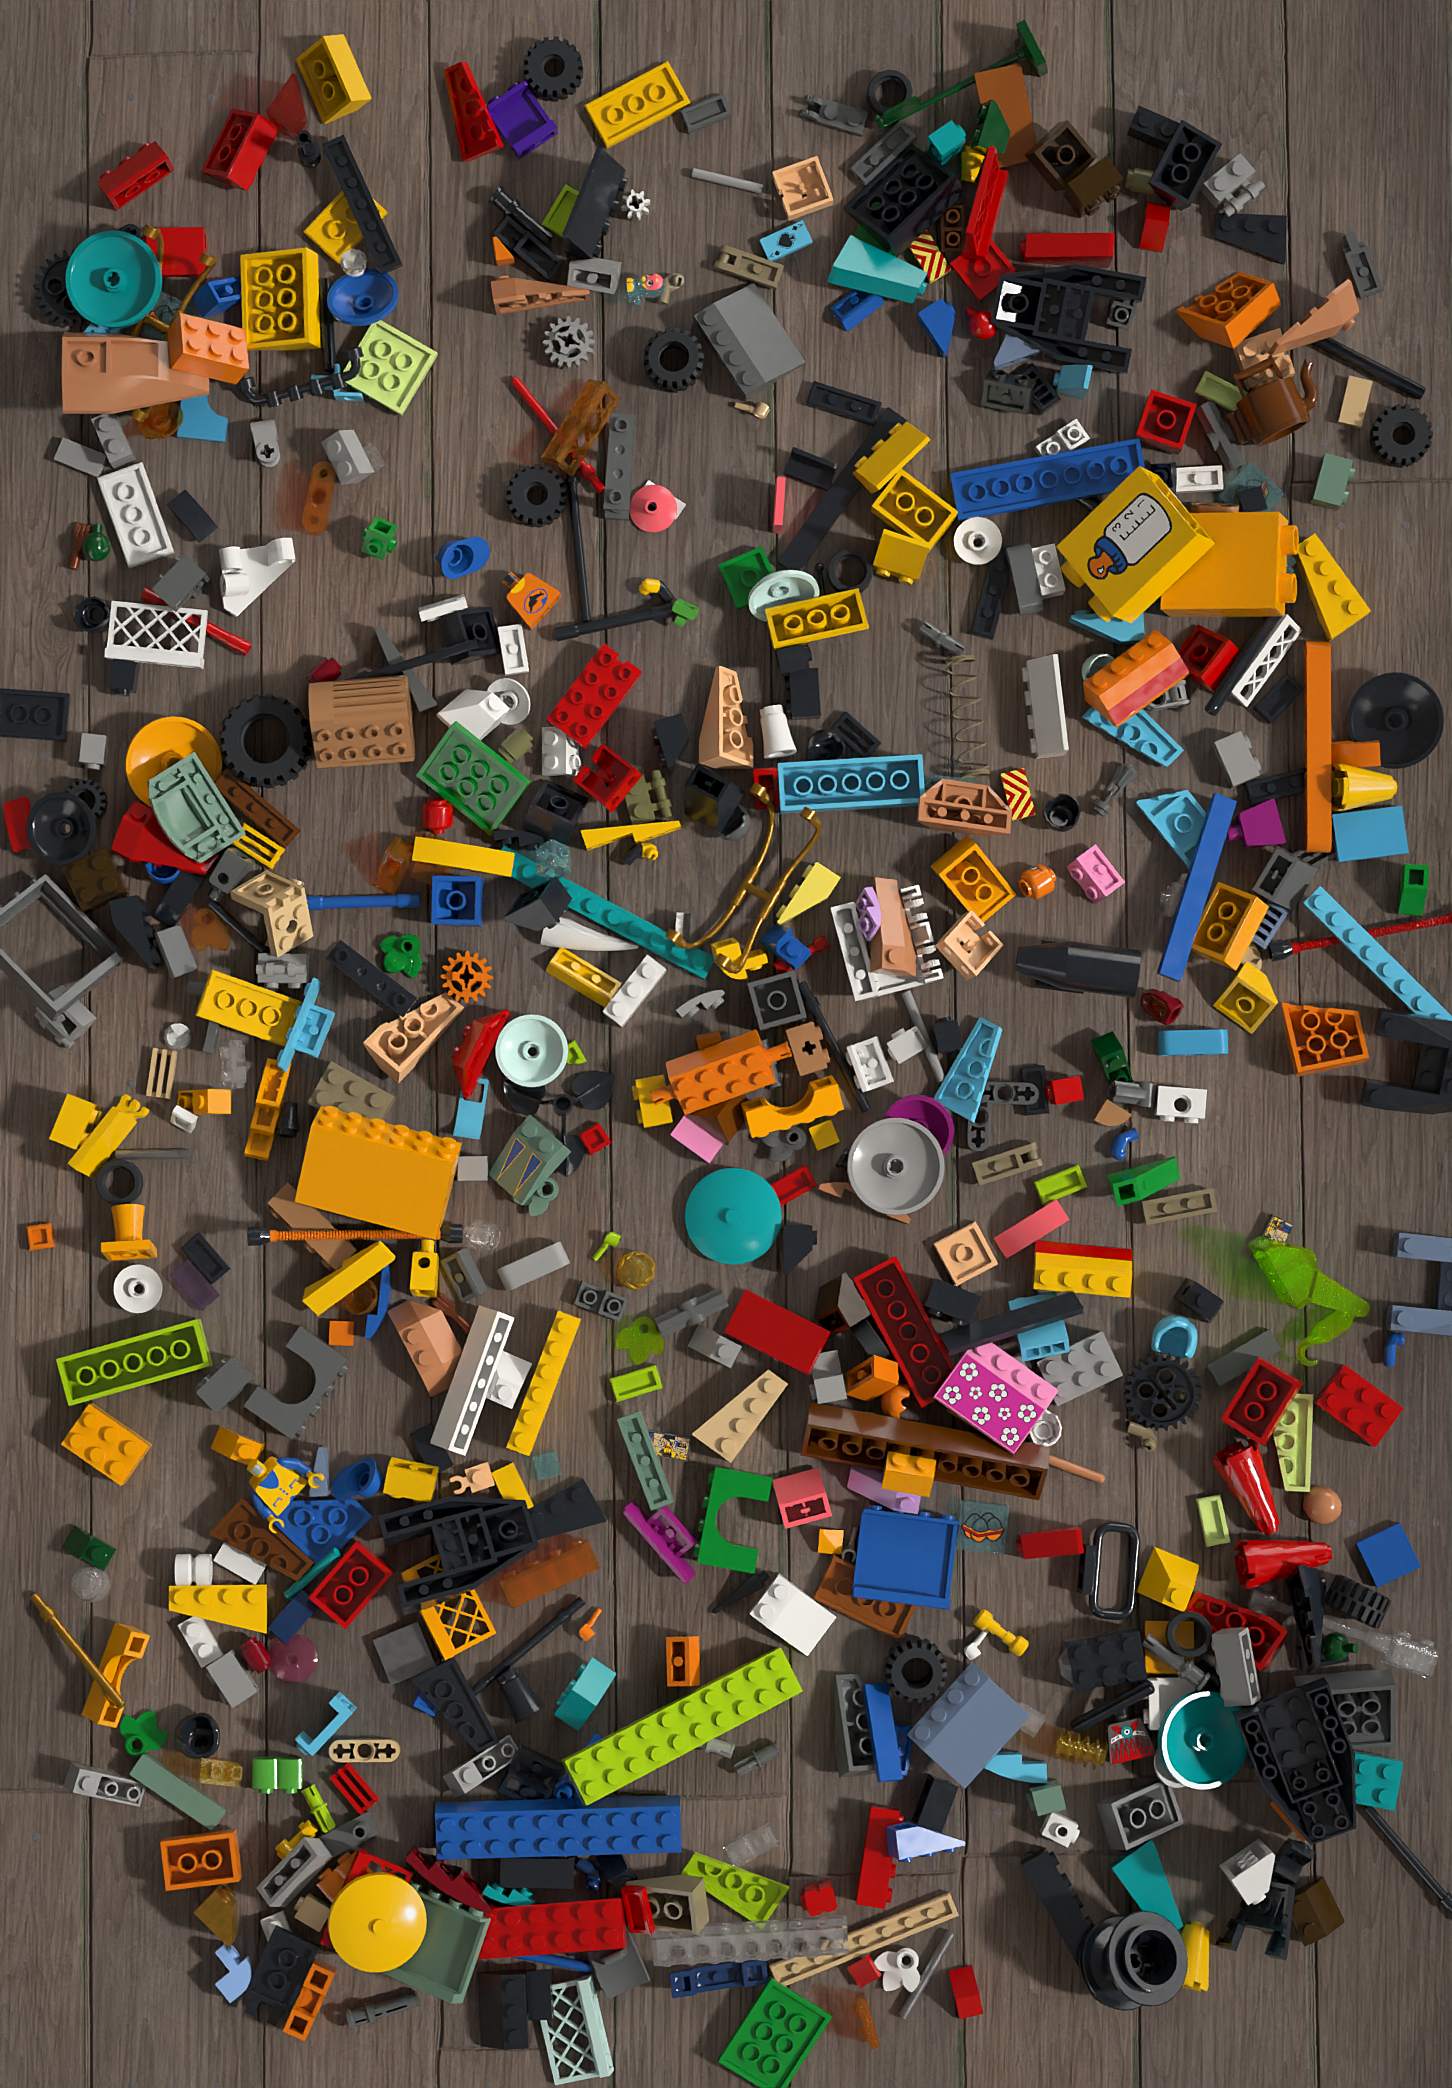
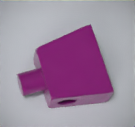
M1270 799L1239 813L1236 816L1238 825L1229 827L1227 832L1229 842L1242 839L1244 848L1281 846L1286 843L1275 799Z

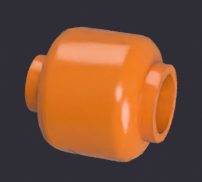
M1041 864L1024 871L1019 881L1021 892L1025 897H1030L1034 900L1048 895L1055 888V873L1052 869H1047Z

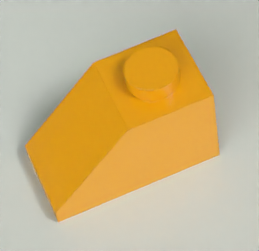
M219 1426L211 1449L230 1459L249 1465L253 1459L259 1460L265 1443Z

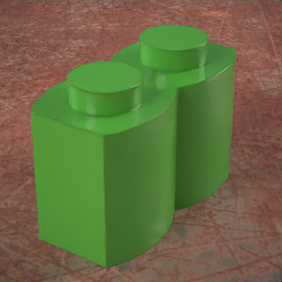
M254 1757L252 1759V1789H258V1793H273V1789H283V1793L291 1794L297 1793V1789L303 1787V1757Z

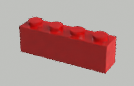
M870 1804L855 1899L856 1905L885 1909L886 1903H891L892 1888L888 1887L890 1878L894 1879L896 1864L892 1863L893 1857L889 1856L886 1826L903 1823L904 1815H900L899 1808Z

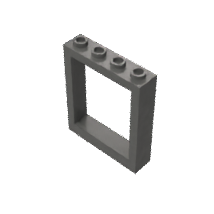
M45 874L39 880L37 878L31 880L26 886L27 889L22 893L16 892L9 899L7 905L4 907L0 905V928L42 897L104 960L57 999L52 1001L0 948V969L53 1022L122 965L126 956Z

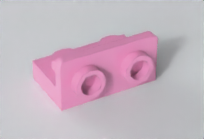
M1096 844L1067 866L1072 878L1079 883L1086 896L1094 904H1098L1125 883Z

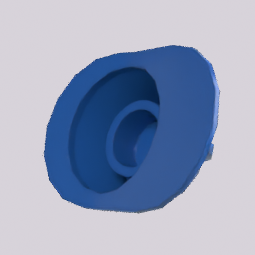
M477 536L460 541L451 540L442 545L439 553L435 555V559L439 562L442 573L446 578L456 579L481 569L489 558L490 549L488 543L483 538Z
M366 1457L345 1467L336 1475L332 1483V1495L340 1501L349 1500L356 1496L370 1497L377 1492L386 1478L378 1470L374 1459Z

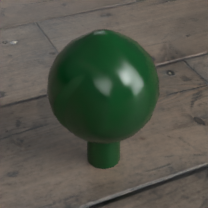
M101 524L93 525V533L88 534L83 539L81 545L84 556L94 562L107 558L111 550L108 538L102 534L103 526Z
M1338 1632L1327 1634L1321 1642L1322 1654L1326 1659L1333 1662L1341 1661L1349 1653H1357L1359 1650L1358 1644L1350 1643L1344 1634Z

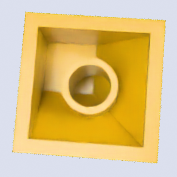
M1246 961L1213 1006L1253 1034L1277 1005L1278 1001L1267 976Z
M1154 1547L1138 1585L1137 1592L1185 1612L1194 1589L1199 1565Z

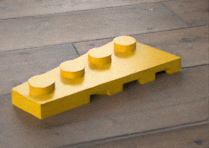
M267 1585L169 1586V1611L267 1634Z

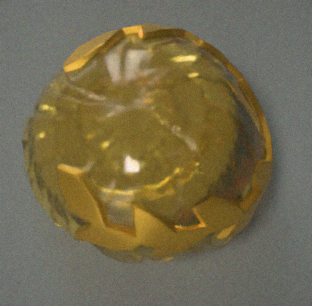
M632 1251L620 1258L616 1268V1278L623 1287L639 1290L646 1287L654 1279L655 1263L649 1255L640 1251Z

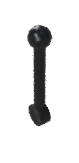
M817 563L815 570L818 572L820 594L825 596L822 572L824 565Z

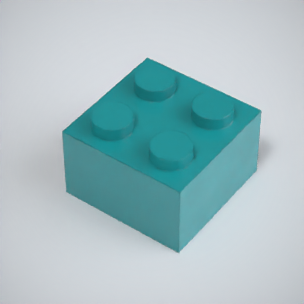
M1354 1750L1356 1804L1395 1811L1404 1762L1397 1758Z

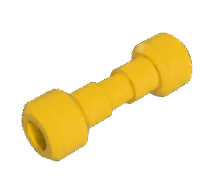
M986 1609L980 1610L973 1620V1624L980 1630L986 1629L1002 1639L1001 1641L1009 1646V1651L1016 1657L1021 1656L1029 1645L1028 1641L1022 1636L1016 1637L1011 1632L1000 1627L1001 1625L993 1620V1615Z

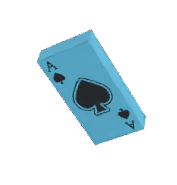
M803 220L759 240L767 259L770 261L778 260L813 244Z

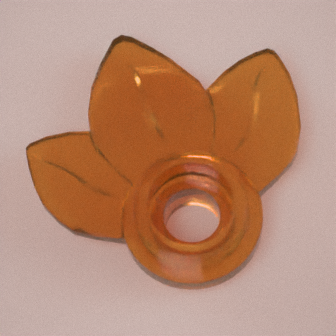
M210 908L200 909L195 915L196 927L191 934L195 948L201 952L210 945L217 950L226 951L229 946L227 931L233 929ZM204 916H209L211 918V922L209 924H204L202 922V918Z

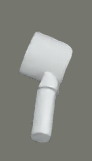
M982 1630L978 1637L964 1648V1653L969 1660H973L981 1654L977 1646L987 1635L988 1630Z

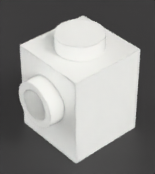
M917 1026L906 1032L904 1028L891 1035L893 1040L887 1043L889 1055L894 1061L897 1060L899 1064L929 1047Z
M1053 1812L1047 1815L1040 1833L1068 1847L1070 1842L1075 1843L1080 1830L1077 1829L1079 1826L1077 1822L1057 1812Z

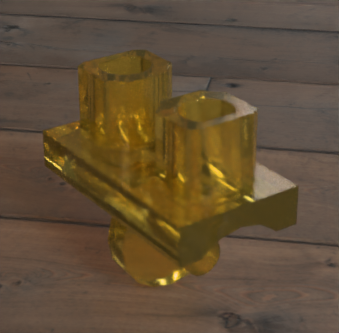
M199 1758V1773L196 1783L236 1788L238 1787V1781L242 1779V1766H239L240 1763Z

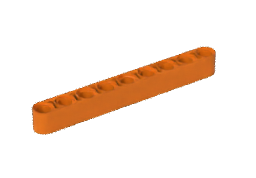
M1305 641L1304 767L1307 768V772H1304L1305 852L1330 853L1332 844L1330 641Z

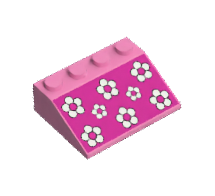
M989 1343L965 1351L933 1398L1008 1452L1014 1454L1059 1390L995 1344Z

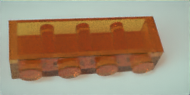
M583 1538L570 1543L571 1548L564 1552L561 1549H557L547 1554L549 1558L540 1562L539 1559L525 1564L527 1569L521 1572H517L514 1569L503 1575L504 1579L500 1581V1584L511 1608L518 1607L600 1569V1562L590 1540L584 1542Z

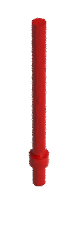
M518 376L512 379L510 382L579 468V473L584 480H588L598 493L604 491L605 486L596 476V470L592 465L585 462Z

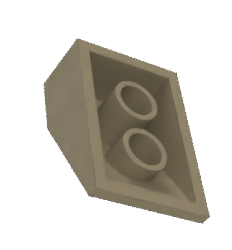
M681 1874L627 1881L625 1884L626 1886H646L655 1930L698 1935L709 1921L704 1877Z

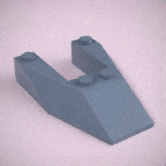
M1394 1233L1392 1257L1440 1262L1436 1310L1388 1305L1386 1329L1452 1336V1238Z

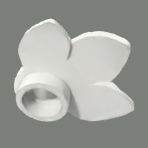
M902 1948L897 1953L886 1951L877 1957L874 1962L876 1967L880 1971H885L883 1975L885 1991L896 1990L902 1985L910 1992L917 1988L920 1981V1975L917 1970L919 1958L913 1949ZM904 1956H909L911 1958V1963L904 1964L902 1962V1958Z

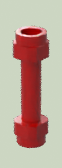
M822 935L813 940V944L807 946V948L811 950V955L816 952L822 953L830 948V945L825 936ZM780 959L773 963L779 975L791 970Z

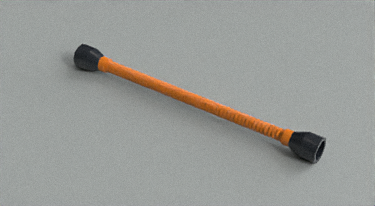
M448 1224L441 1227L436 1240H442L447 1243H462V1224ZM248 1226L247 1228L248 1246H261L269 1242H276L278 1239L280 1241H290L291 1239L292 1241L294 1239L350 1240V1238L351 1240L353 1238L354 1240H368L369 1238L370 1240L372 1238L428 1239L427 1237L401 1230L278 1232L260 1226Z

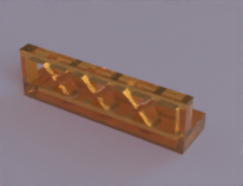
M589 379L541 458L547 463L557 464L569 476H574L621 398L604 381ZM606 393L611 400L606 407H602V398ZM593 413H597V423L591 427L590 417ZM585 432V442L582 446H579L578 437L581 433ZM569 452H573V462L569 466L564 460Z

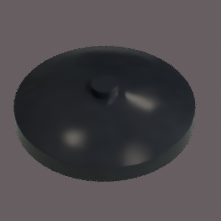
M1403 672L1384 673L1367 681L1353 696L1347 712V730L1350 740L1354 742L1379 740L1380 767L1389 769L1410 767L1424 760L1436 748L1444 729V710L1437 693L1421 678Z

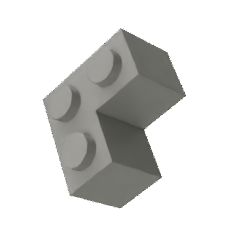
M838 1351L821 1352L810 1373L813 1378V1384L809 1385L812 1400L816 1399L817 1403L821 1404L847 1399Z

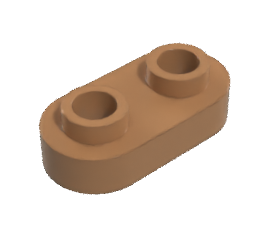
M1191 503V513L1239 512V505Z

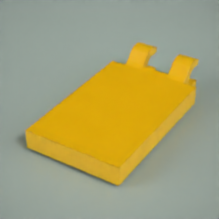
M124 1094L120 1099V1103L109 1110L68 1164L75 1170L93 1179L136 1125V1119L147 1116L149 1109L143 1107L137 1112L140 1108V1102L136 1099L132 1100L128 1107V1101L132 1097Z

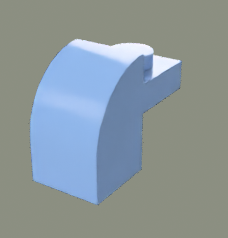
M222 1944L215 1953L229 1971L219 1978L215 1985L231 2003L247 1989L253 1976V1963L249 1956L240 1961L238 1959L240 1955L234 1946L230 1945L227 1947L225 1944Z

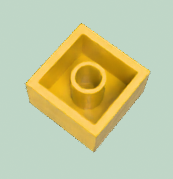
M67 1094L49 1139L78 1150L90 1136L94 1125L99 1124L103 1112L100 1111L102 1106Z

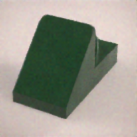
M74 1525L62 1546L77 1559H84L103 1571L107 1568L117 1550L115 1547Z

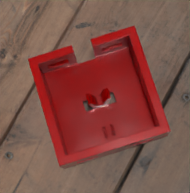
M602 743L590 758L599 768L593 773L584 765L573 781L610 812H613L643 775Z

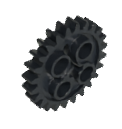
M63 250V257L61 258L55 253L54 262L46 259L48 267H39L43 275H35V278L40 283L34 284L33 287L40 292L34 294V297L41 300L37 305L39 308H45L43 311L44 316L46 317L51 314V322L54 323L59 318L61 327L67 321L70 328H73L74 322H77L80 328H82L84 320L89 324L92 322L84 318L76 309H66L67 304L70 302L66 289V270L71 256H68L66 250ZM56 283L61 284L62 288L59 292L53 293L50 291L52 285Z
M1160 1352L1157 1354V1359H1153L1149 1354L1148 1362L1146 1363L1139 1359L1141 1367L1138 1368L1133 1365L1132 1370L1135 1374H1127L1126 1377L1131 1382L1124 1383V1388L1130 1390L1123 1393L1124 1398L1130 1399L1125 1403L1126 1407H1133L1130 1415L1139 1414L1137 1422L1140 1423L1146 1420V1428L1153 1423L1155 1431H1158L1160 1425H1163L1165 1431H1168L1169 1424L1178 1429V1421L1186 1425L1185 1416L1193 1418L1194 1415L1191 1409L1199 1410V1405L1195 1401L1202 1400V1396L1196 1394L1202 1391V1386L1195 1385L1200 1381V1377H1192L1196 1372L1195 1368L1187 1370L1189 1362L1185 1361L1180 1364L1179 1355L1174 1360H1171L1170 1353H1167L1165 1359L1162 1358ZM1164 1370H1168L1172 1373V1377L1168 1380H1162L1159 1374ZM1149 1375H1154L1163 1390L1167 1389L1168 1398L1175 1404V1409H1172L1162 1393L1159 1394L1157 1385L1150 1379ZM1144 1384H1148L1152 1387V1391L1144 1394L1139 1391V1388ZM1177 1390L1186 1392V1396L1183 1399H1176L1173 1397V1394ZM1162 1403L1167 1408L1164 1412L1157 1413L1153 1410L1156 1404Z

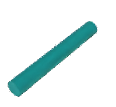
M333 1548L284 1592L285 1597L292 1599L341 1555L340 1551L337 1548Z

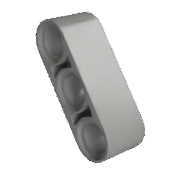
M560 1241L498 1269L497 1272L506 1292L562 1268L570 1264V1261Z

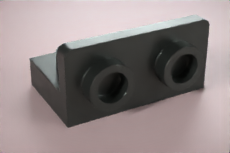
M990 370L984 379L981 406L1027 415L1030 410L1032 389L1035 386L1036 380L1024 374L1012 375L1007 374L1003 370Z

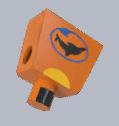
M509 572L502 580V583L511 590L506 596L507 602L530 630L538 624L561 598V593L557 589L530 573H526L520 580L515 574Z

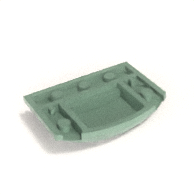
M195 752L147 781L150 804L161 829L174 846L186 856L194 859L195 862L199 864L246 834Z

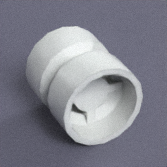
M176 1554V1586H190L192 1582H195L197 1586L212 1584L213 1562L211 1554H197L196 1558H193L191 1554Z

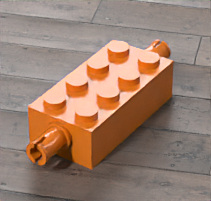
M753 1030L666 1062L670 1085L652 1090L650 1094L655 1106L675 1098L679 1101L684 1114L687 1115L776 1083L772 1063L786 1057H791L792 1054L787 1042L769 1049L764 1048L757 1030Z

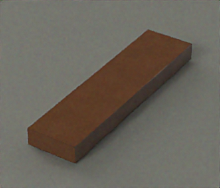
M226 768L214 782L222 796L284 849L301 831L243 780L237 777L229 768Z

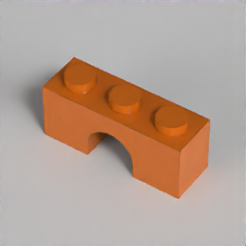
M315 1958L282 2032L302 2041L306 2040L338 1968Z

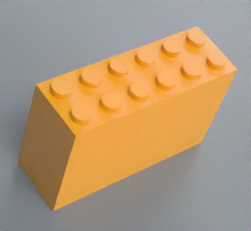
M321 1106L310 1128L295 1202L436 1240L445 1218L462 1143L456 1142V1140L450 1137L441 1138L434 1136L427 1131L411 1130L405 1125H392L382 1119L366 1118L356 1112L340 1111L334 1106Z

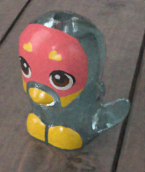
M658 274L643 275L639 279L634 280L626 278L628 300L636 306H641L642 298L661 296L665 290L663 278Z

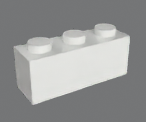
M647 955L606 1006L603 1013L623 1028L667 970Z

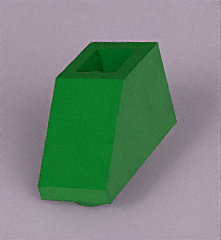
M1404 864L1400 866L1397 914L1422 916L1428 891L1429 865Z

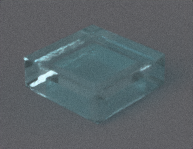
M557 1451L533 1456L538 1480L562 1475Z

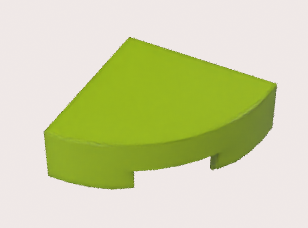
M575 1040L569 1043L566 1063L578 1065L587 1062Z

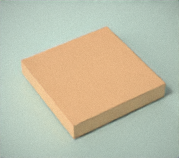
M976 1221L933 1243L955 1286L998 1264Z

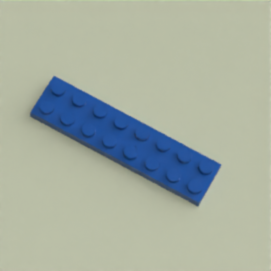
M1138 438L950 473L956 510L958 511V521L960 522L975 517L993 516L1111 494L1139 466L1143 468L1145 466Z

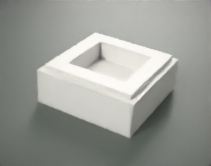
M176 1105L170 1122L186 1132L192 1133L198 1117Z

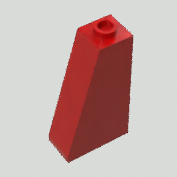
M1026 233L1025 241H1020L1019 255H1024L1023 263L1064 266L1079 264L1096 268H1109L1113 259L1115 233Z

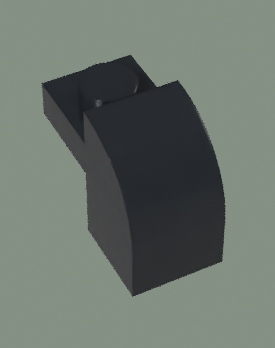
M1288 1838L1275 1856L1271 1880L1275 1883L1293 1886L1297 1882L1303 1866L1313 1859L1315 1851L1310 1849L1305 1842Z

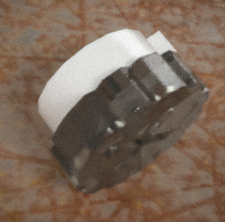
M677 912L675 931L680 933L684 940H690L691 913Z

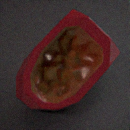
M1153 988L1145 990L1140 999L1145 1013L1164 1025L1173 1023L1180 1016L1184 1007L1179 999L1172 997L1165 991Z

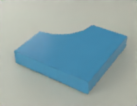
M207 395L181 400L177 431L178 438L226 443L228 419L217 415L211 410Z

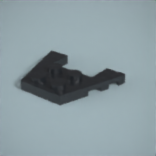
M1270 1882L1269 1891L1265 1893L1266 1897L1261 1902L1255 1905L1253 1903L1248 1905L1242 1900L1239 1905L1242 1909L1235 1919H1230L1226 1925L1229 1928L1223 1938L1219 1936L1215 1945L1222 1949L1237 1951L1245 1928L1272 1932L1265 1955L1270 1958L1286 1961L1295 1888L1288 1884Z

